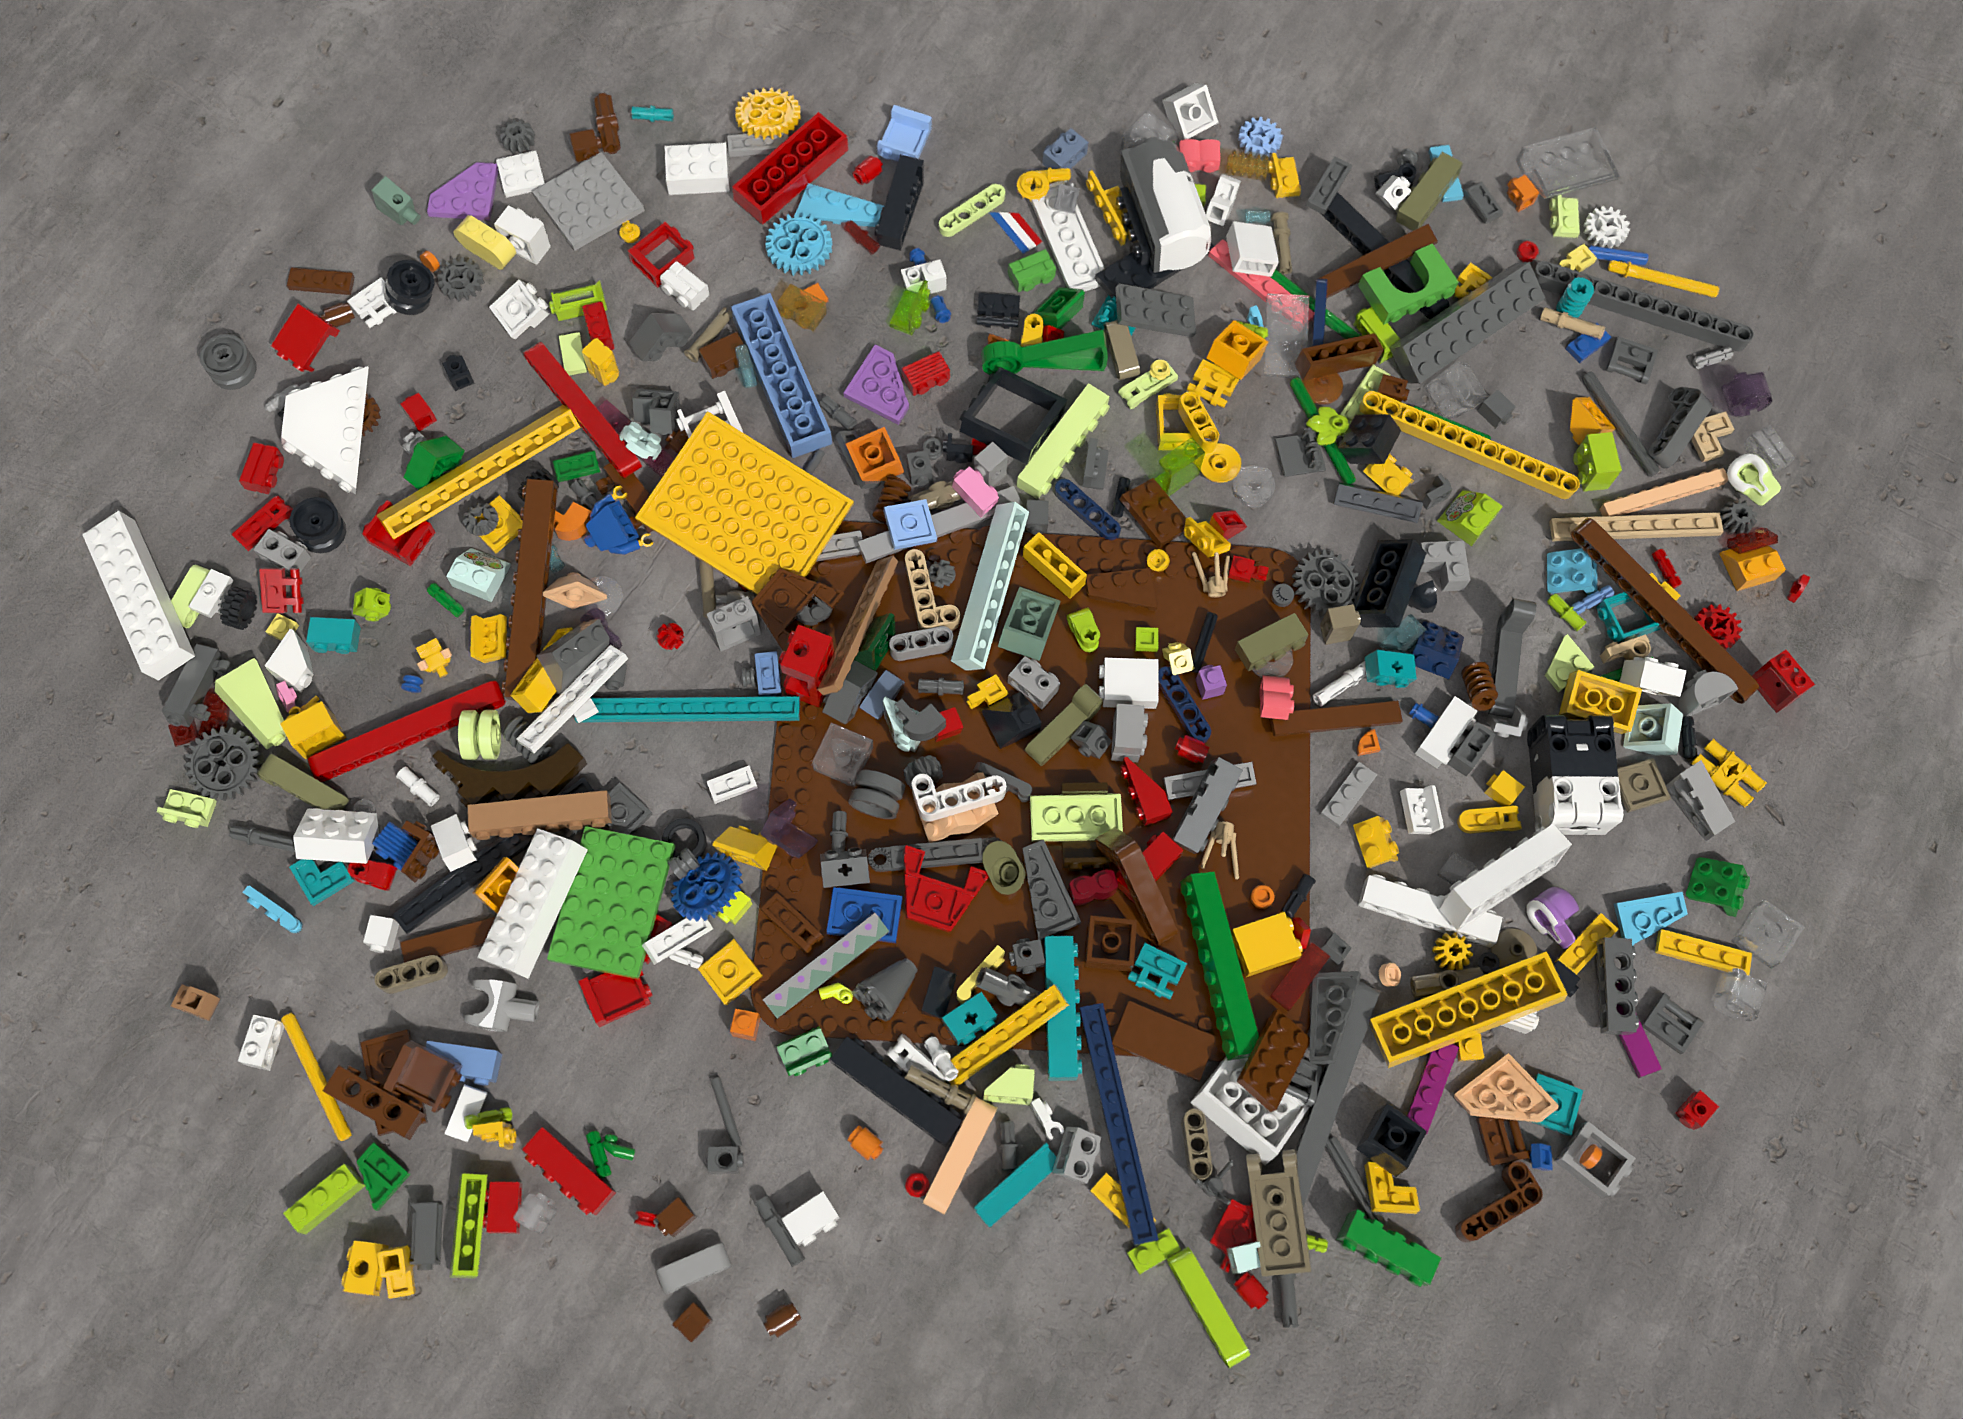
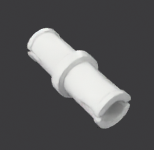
M403 767L397 773L396 778L408 786L413 795L417 794L430 807L439 800L440 795L427 786L423 778L419 779L412 773L408 767Z
M930 1037L925 1041L924 1046L930 1053L934 1066L940 1069L945 1080L955 1079L958 1075V1070L951 1062L950 1054L942 1048L937 1037Z

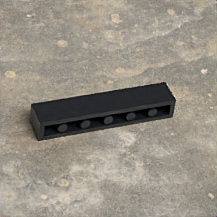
M846 1037L831 1057V1064L942 1146L946 1147L962 1124V1120L959 1119L961 1115L951 1107L948 1110L940 1105L942 1101L932 1093L926 1095L921 1091V1086L911 1081L908 1082L902 1077L903 1072L892 1065L889 1068L883 1063L884 1058L874 1051L870 1054L863 1049L865 1044L855 1037L852 1040Z

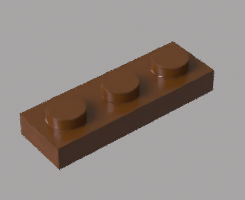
M290 268L287 287L289 290L351 295L355 277L353 273Z

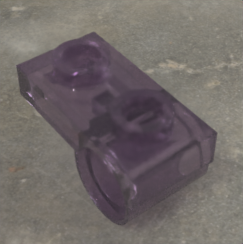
M598 608L590 609L579 619L581 623L602 619L601 623L610 638L609 646L612 645L618 650L623 646L620 638L608 630V622L602 610Z

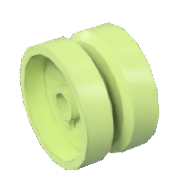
M463 710L461 712L458 726V741L462 759L476 760L480 754L485 760H496L499 757L501 724L498 711L483 710L480 716L476 710Z

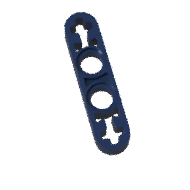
M1317 279L1312 346L1324 344L1327 279Z
M1068 479L1057 481L1054 493L1063 504L1099 536L1107 540L1119 538L1121 527L1115 519L1072 481ZM1061 487H1068V493L1066 491L1060 492ZM1082 499L1086 505L1078 508L1074 505V501ZM1092 513H1098L1101 519L1095 522L1089 516ZM1107 528L1110 529V530H1111L1112 528H1114V529H1115V532H1114V533L1111 532V533L1108 534V533H1107Z
M1162 667L1158 671V686L1188 735L1206 743L1211 735L1210 726L1178 674L1173 675L1171 667ZM1163 674H1165L1166 676L1171 675L1170 683L1173 687H1171L1170 689V684L1168 680H1162ZM1180 691L1183 693L1184 699L1176 701L1172 698V693ZM1190 709L1194 711L1195 718L1188 720L1184 717L1183 712ZM1198 720L1200 722H1198L1197 727L1200 731H1205L1204 737H1202L1201 735H1196L1197 728L1195 726V723Z

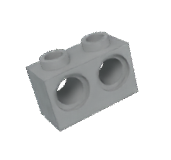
M270 529L267 530L253 549L260 559L276 568H285V573L289 575L291 568H299L301 572L311 559L305 545L299 541L293 543L284 533L280 531L275 533ZM296 554L295 558L289 560L292 555Z
M1066 1127L1052 1173L1076 1183L1088 1184L1093 1174L1095 1157L1100 1151L1101 1137L1078 1127ZM1082 1139H1083V1141H1084V1146H1083V1148H1081V1141H1082ZM1075 1163H1076V1165H1077L1076 1172H1074V1164H1075Z

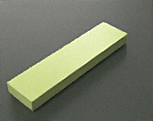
M1375 365L1371 366L1340 414L1347 418L1349 426L1355 415H1363L1359 410V404L1363 396L1369 391L1378 392L1383 374L1390 376L1391 374ZM1366 401L1369 406H1372L1373 402ZM1335 423L1338 427L1342 426L1341 423Z

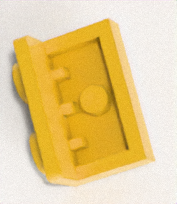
M1389 454L1384 464H1369L1363 470L1366 475L1389 494L1399 496L1410 483L1414 482L1411 478L1413 473L1405 466L1402 468L1395 464L1397 459Z
M1191 517L1186 518L1184 535L1208 558L1214 556L1215 552L1221 554L1230 551L1231 543L1208 522L1197 523Z
M502 614L484 619L477 615L471 616V657L483 663L506 658L507 617Z
M1376 816L1353 825L1367 868H1372L1389 861H1398L1397 854H1399V849L1396 842L1391 839L1390 833L1392 829L1388 820Z

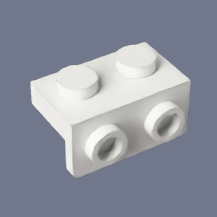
M1429 785L1423 789L1405 788L1400 791L1408 834H1431L1443 829V819L1435 785Z

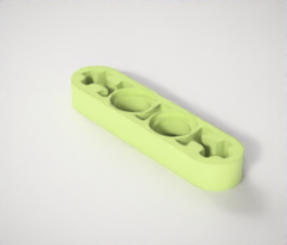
M993 184L943 216L939 221V232L943 236L951 237L1002 204L1005 199L1004 187L999 184ZM992 193L1000 194V196H999V197H998L997 195L992 196ZM983 202L986 206L979 209L975 207V203ZM966 212L970 216L967 219H961L958 215Z

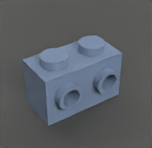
M1070 128L1066 133H1061L1056 142L1044 149L1042 164L1046 168L1071 169L1087 155L1088 141Z

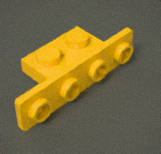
M1091 170L1088 172L1086 186L1094 194L1097 207L1102 209L1105 222L1110 224L1114 239L1118 240L1121 246L1125 245L1127 233L1123 228L1121 209L1118 210L1116 204V197H1119V186L1104 191L1094 171Z

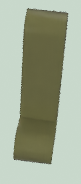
M1087 684L1083 685L1073 696L1072 703L1027 745L1024 751L1040 766H1043L1071 739L1083 721L1089 722L1098 713L1103 699Z
M269 754L257 772L258 777L274 787H280L314 808L343 810L349 801L342 794L273 754Z

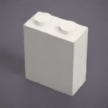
M1233 221L1226 235L1233 272L1271 277L1279 263L1272 228L1270 226Z
M1105 658L1104 664L1099 666V678L1103 679V686H1099V696L1103 699V707L1129 704L1143 705L1147 709H1156L1158 704V659Z

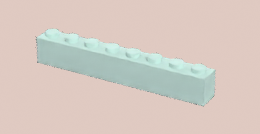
M1016 502L996 505L951 659L953 663L964 670L985 669L1029 515V511Z

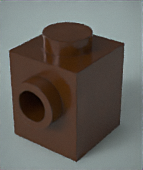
M594 129L570 134L577 162L595 157L599 153V149H602L600 136L595 137Z

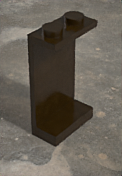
M1107 782L1062 783L1060 791L1061 795L1107 794L1108 785ZM1095 840L1062 841L1063 868H1068L1069 871H1081L1082 868L1103 871L1105 868H1109L1111 860L1100 852Z

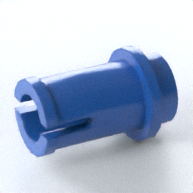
M920 248L910 252L909 259L911 262H914L915 266L927 263L924 257L925 252Z
M937 295L930 301L936 313L935 319L940 323H946L951 318V311L947 309L943 297Z
M1415 703L1409 712L1412 715L1411 718H1416L1429 726V728H1432L1439 716L1422 707V703L1420 705Z

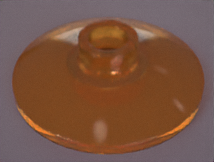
M1338 373L1302 380L1313 402L1316 404L1326 405L1333 403L1341 396L1343 391V381Z

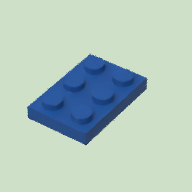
M834 887L827 934L846 936L876 913L890 931L878 941L896 943L902 896Z

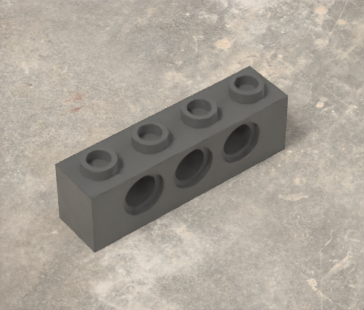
M1604 937L1596 941L1600 1033L1630 1035L1636 1033L1639 1026V1018L1636 1015L1635 1009L1638 1002V995L1634 989V982L1637 978L1636 970L1633 969L1635 947L1632 946V939ZM1614 958L1620 961L1621 968L1615 966ZM1616 981H1618L1622 986L1621 992L1618 991L1615 987ZM1617 1004L1623 1008V1015L1617 1012Z

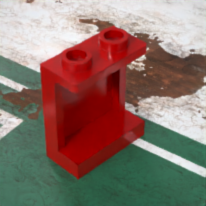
M297 304L271 346L278 351L276 354L286 361L289 359L293 361L292 366L302 372L308 370L313 373L314 368L310 364L328 336L337 337L340 330L309 308Z
M386 500L383 505L379 506L376 515L393 506L392 502ZM375 515L372 521L368 522L363 529L362 535L366 541L410 567L436 533L431 523L424 521L393 539Z
M603 973L590 980L586 977L578 981L595 1023L599 1028L651 1004L649 997L653 996L648 983L643 985L640 977L639 979Z

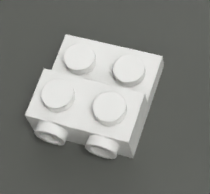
M521 280L513 284L489 307L508 334L514 339L519 337L529 326L535 328L549 315L546 310L549 307L541 297L537 298L535 295L537 293L536 288L528 282L526 284Z

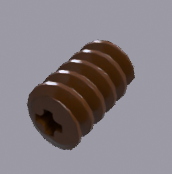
M887 476L881 496L878 498L879 503L876 504L872 516L877 521L887 524L883 511L884 507L905 503L902 499L908 498L909 495L906 492H910L911 487L904 480L896 476Z
M1475 662L1464 667L1461 675L1472 707L1479 711L1491 709L1496 703L1495 700L1498 697V692L1493 683L1488 664L1485 662Z

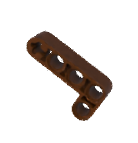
M1516 1161L1503 1168L1502 1178L1510 1192L1460 1221L1455 1228L1456 1236L1460 1241L1468 1243L1478 1240L1537 1205L1542 1200V1189L1525 1163ZM1512 1167L1516 1168L1520 1173L1518 1180L1511 1174ZM1525 1189H1529L1532 1192V1201L1526 1199L1524 1195ZM1506 1200L1510 1201L1513 1205L1512 1213L1507 1212L1505 1209ZM1486 1212L1493 1216L1492 1225L1487 1224L1484 1219ZM1477 1224L1479 1228L1472 1230L1470 1234L1467 1235L1465 1231L1468 1229V1227Z

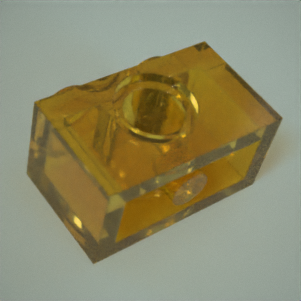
M792 284L788 286L777 302L778 312L783 318L791 319L801 328H808L813 332L827 314L826 302Z

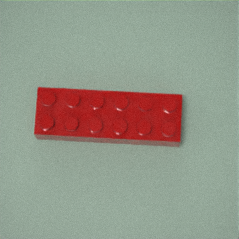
M818 112L732 186L734 201L764 225L804 190L808 183H812L848 151V136Z

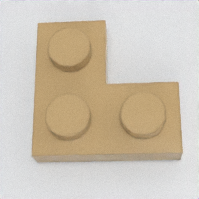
M1726 412L1706 417L1691 438L1702 462L1722 457L1724 454L1717 437L1731 434L1735 430Z

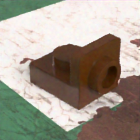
M1383 374L1378 393L1399 402H1406L1410 389H1406L1408 380Z
M678 429L676 432L673 431L672 434H669L665 439L668 443L664 448L667 450L671 448L679 454L689 439L686 431Z

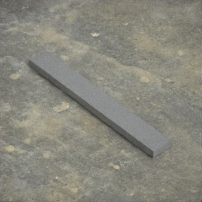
M1014 486L997 492L999 497L997 505L1016 502L1020 506L1023 505ZM967 503L931 515L937 538L993 518L996 506L983 517H980ZM889 531L858 541L857 543L865 563L907 549L894 550Z

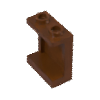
M411 1040L403 1045L383 1088L390 1092L398 1090L431 1106V1111L436 1113L448 1106L452 1097L449 1093L452 1087L458 1085L462 1074L459 1072L463 1065Z

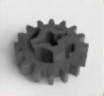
M461 257L460 261L457 262L453 258L452 264L445 262L447 267L440 268L442 274L437 275L438 285L443 294L448 295L450 300L456 297L458 302H460L462 297H465L468 301L469 295L476 297L475 291H482L481 285L484 284V275L478 263L474 264L472 259L465 262L464 257Z

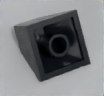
M1022 692L981 709V713L1000 749L1033 735L1041 729L1042 722L1032 703Z

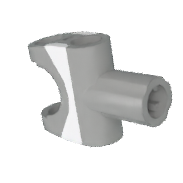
M474 980L472 988L488 994L489 1004L481 1013L465 1015L464 1022L486 1030L507 1032L510 1019L536 1022L540 1003L539 1001L515 998L518 985L498 980Z

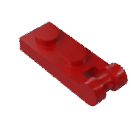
M276 496L231 535L247 551H250L259 543L268 529L273 531L285 519H289L293 508L289 505L286 506L284 500L280 496ZM275 510H279L275 515L272 513Z

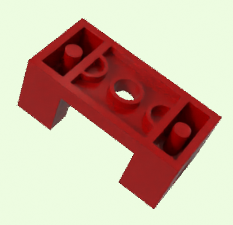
M798 625L796 631H791L789 635L787 651H783L779 658L781 671L787 674L783 686L787 696H799L800 701L820 708L825 695H822L817 689L834 655L833 638ZM802 649L800 656L795 654L797 650Z

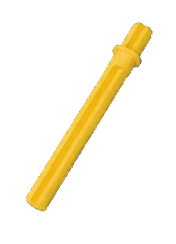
M1611 260L1608 264V271L1622 274L1624 278H1627V276L1710 297H1716L1719 292L1718 286L1633 265L1630 261L1623 263Z

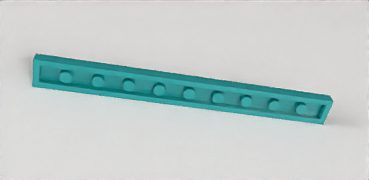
M800 697L591 698L598 713L580 723L800 721Z

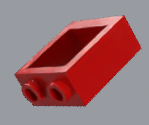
M666 222L628 250L630 262L657 288L662 285L661 275L666 270H669V267L675 262L685 267L695 259L692 243L688 239L684 240L679 231ZM668 239L681 253L658 270L645 256Z
M1787 650L1770 659L1752 675L1759 685L1758 691L1776 713L1793 703L1815 685Z

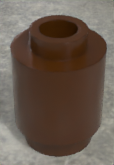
M339 303L323 309L325 314L321 315L323 319L336 328L351 322L350 320L355 319L348 303Z
M792 1302L787 1305L784 1303L766 1315L767 1321L763 1324L770 1336L775 1334L778 1338L797 1326V1322L802 1318Z

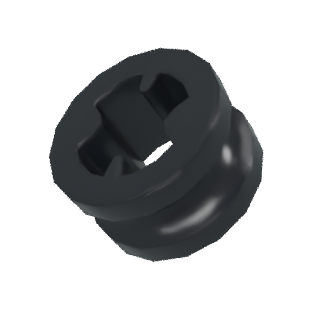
M1487 952L1480 956L1478 967H1480L1484 974L1497 971L1500 961L1494 953ZM1485 958L1495 961V964L1492 965L1493 969L1482 965V963H1485Z

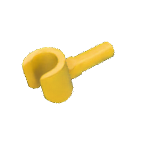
M314 696L301 708L297 706L292 707L289 710V715L306 710L309 705L316 703L320 699Z

